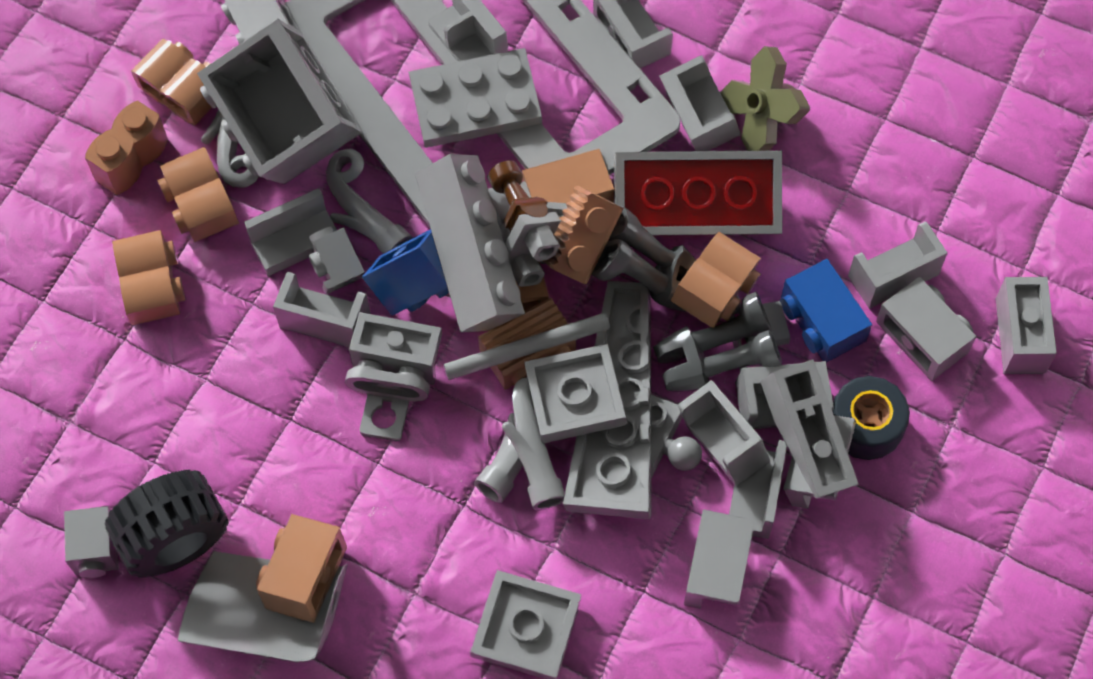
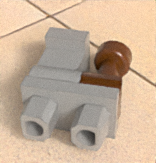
M506 160L496 164L489 171L487 179L492 188H488L492 204L496 209L498 225L508 250L509 262L518 286L537 285L545 275L539 261L548 260L555 256L560 247L554 233L561 220L556 211L548 213V202L544 198L528 197L520 185L523 180V174L515 161Z

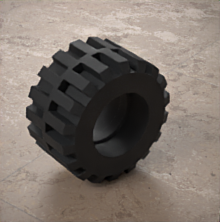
M181 470L156 477L132 490L111 509L104 523L105 529L130 575L145 578L174 571L199 558L226 532L229 519L204 474L197 470Z

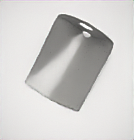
M213 551L189 597L178 641L294 662L314 659L321 651L333 624L348 564L338 567L316 620L312 623L265 608L257 592L256 581L261 568L264 565L268 566L270 559Z

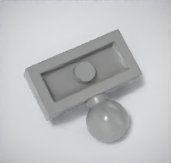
M652 394L651 478L663 455H667L670 463L679 470L688 471L694 469L702 458V449L699 443L690 437L672 439L682 419L678 405Z

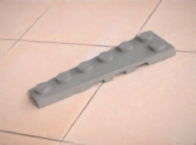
M608 281L602 313H606L610 329L597 333L595 346L608 344L627 425L576 437L563 505L566 512L650 519V290L642 283Z

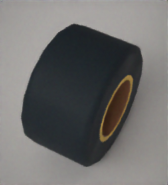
M866 376L855 378L843 385L835 396L833 414L835 416L855 418L856 420L848 452L850 456L864 460L883 458L896 449L908 427L910 415L907 399L897 386L883 378Z

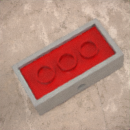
M782 150L616 152L614 154V203L625 207L633 213L651 235H716L718 232L722 234H782Z

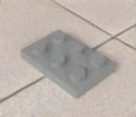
M525 48L409 71L425 148L542 124L540 106Z

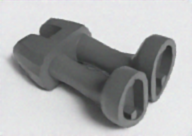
M620 206L624 209L591 275L603 281L611 280L622 273L629 275L650 290L651 298L658 304L676 311L687 312L673 303L671 299L678 284L694 264L696 258L683 245L675 246L671 250L664 247L641 225L633 213ZM632 248L641 252L649 259H651L653 262H655L657 264L656 267L654 268L647 261L641 258L632 250Z
M757 292L748 294L742 299L741 313L732 320L719 324L714 328L710 327L691 332L686 326L653 347L659 363H671L684 358L687 359L686 363L670 368L663 373V380L667 391H695L710 381L709 377L751 365L766 367L782 365L777 343L771 333L770 322ZM756 336L747 344L705 357L704 351L740 339Z

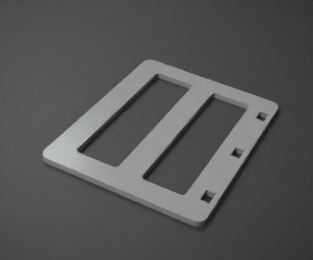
M364 0L287 1L286 5L299 31L302 32L363 131L360 137L430 227L415 173L433 164L325 25L330 19ZM390 0L442 65L457 62L429 27L428 20L447 9L441 0ZM522 0L623 120L621 124L571 153L565 152L542 124L497 133L525 169L600 149L608 173L611 175L614 173V154L616 152H649L678 133L680 117L676 110L581 0ZM569 4L580 16L571 22L561 11ZM639 85L650 99L639 103L630 91ZM522 182L520 184L528 197H531L526 182Z

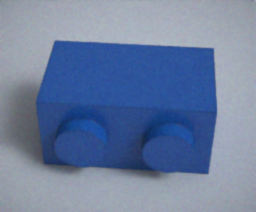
M431 229L380 255L362 276L363 280L391 316L405 309L413 312L423 306L435 294L438 298L449 294Z
M828 259L785 280L780 299L782 309L785 315L790 320L795 319L802 329L804 343L813 354L818 353L822 361L827 363L867 342L872 323Z

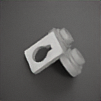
M372 360L358 361L357 366L347 371L345 384L354 391L367 394L360 425V434L368 437L400 441L409 401H424L428 398L430 385L423 378L424 372L410 366L400 367L399 373L382 371L383 366L378 362ZM383 401L392 402L391 409L396 414L394 424L388 428L376 427L372 422L374 412L382 408Z

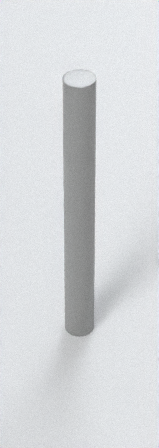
M602 313L445 363L444 369L448 380L458 378L610 329L609 320L606 313Z

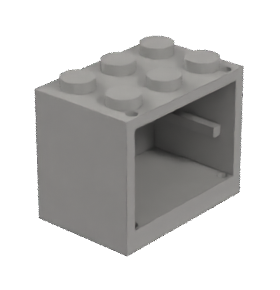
M276 19L197 73L204 84L200 87L202 95L211 107H218L224 117L221 125L225 133L233 142H239L245 152L242 155V160L254 176L259 175L266 180L286 184L363 133L302 32L279 19Z

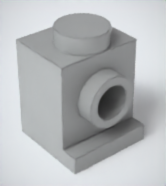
M330 226L309 236L314 253L309 255V258L317 276L322 277L325 275L327 281L323 282L322 286L326 295L362 279L365 271L344 227L334 232Z

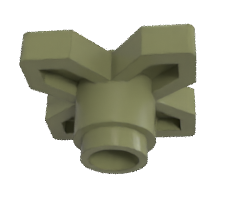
M764 46L751 59L750 83L741 80H731L720 92L730 113L746 114L741 140L747 151H770L777 144V124H797L810 111V105L802 91L795 89L788 83H783L787 64L777 47Z

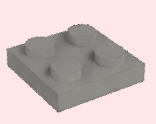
M608 344L524 362L542 444L627 425Z
M497 570L470 651L471 657L543 679H557L581 602V594Z

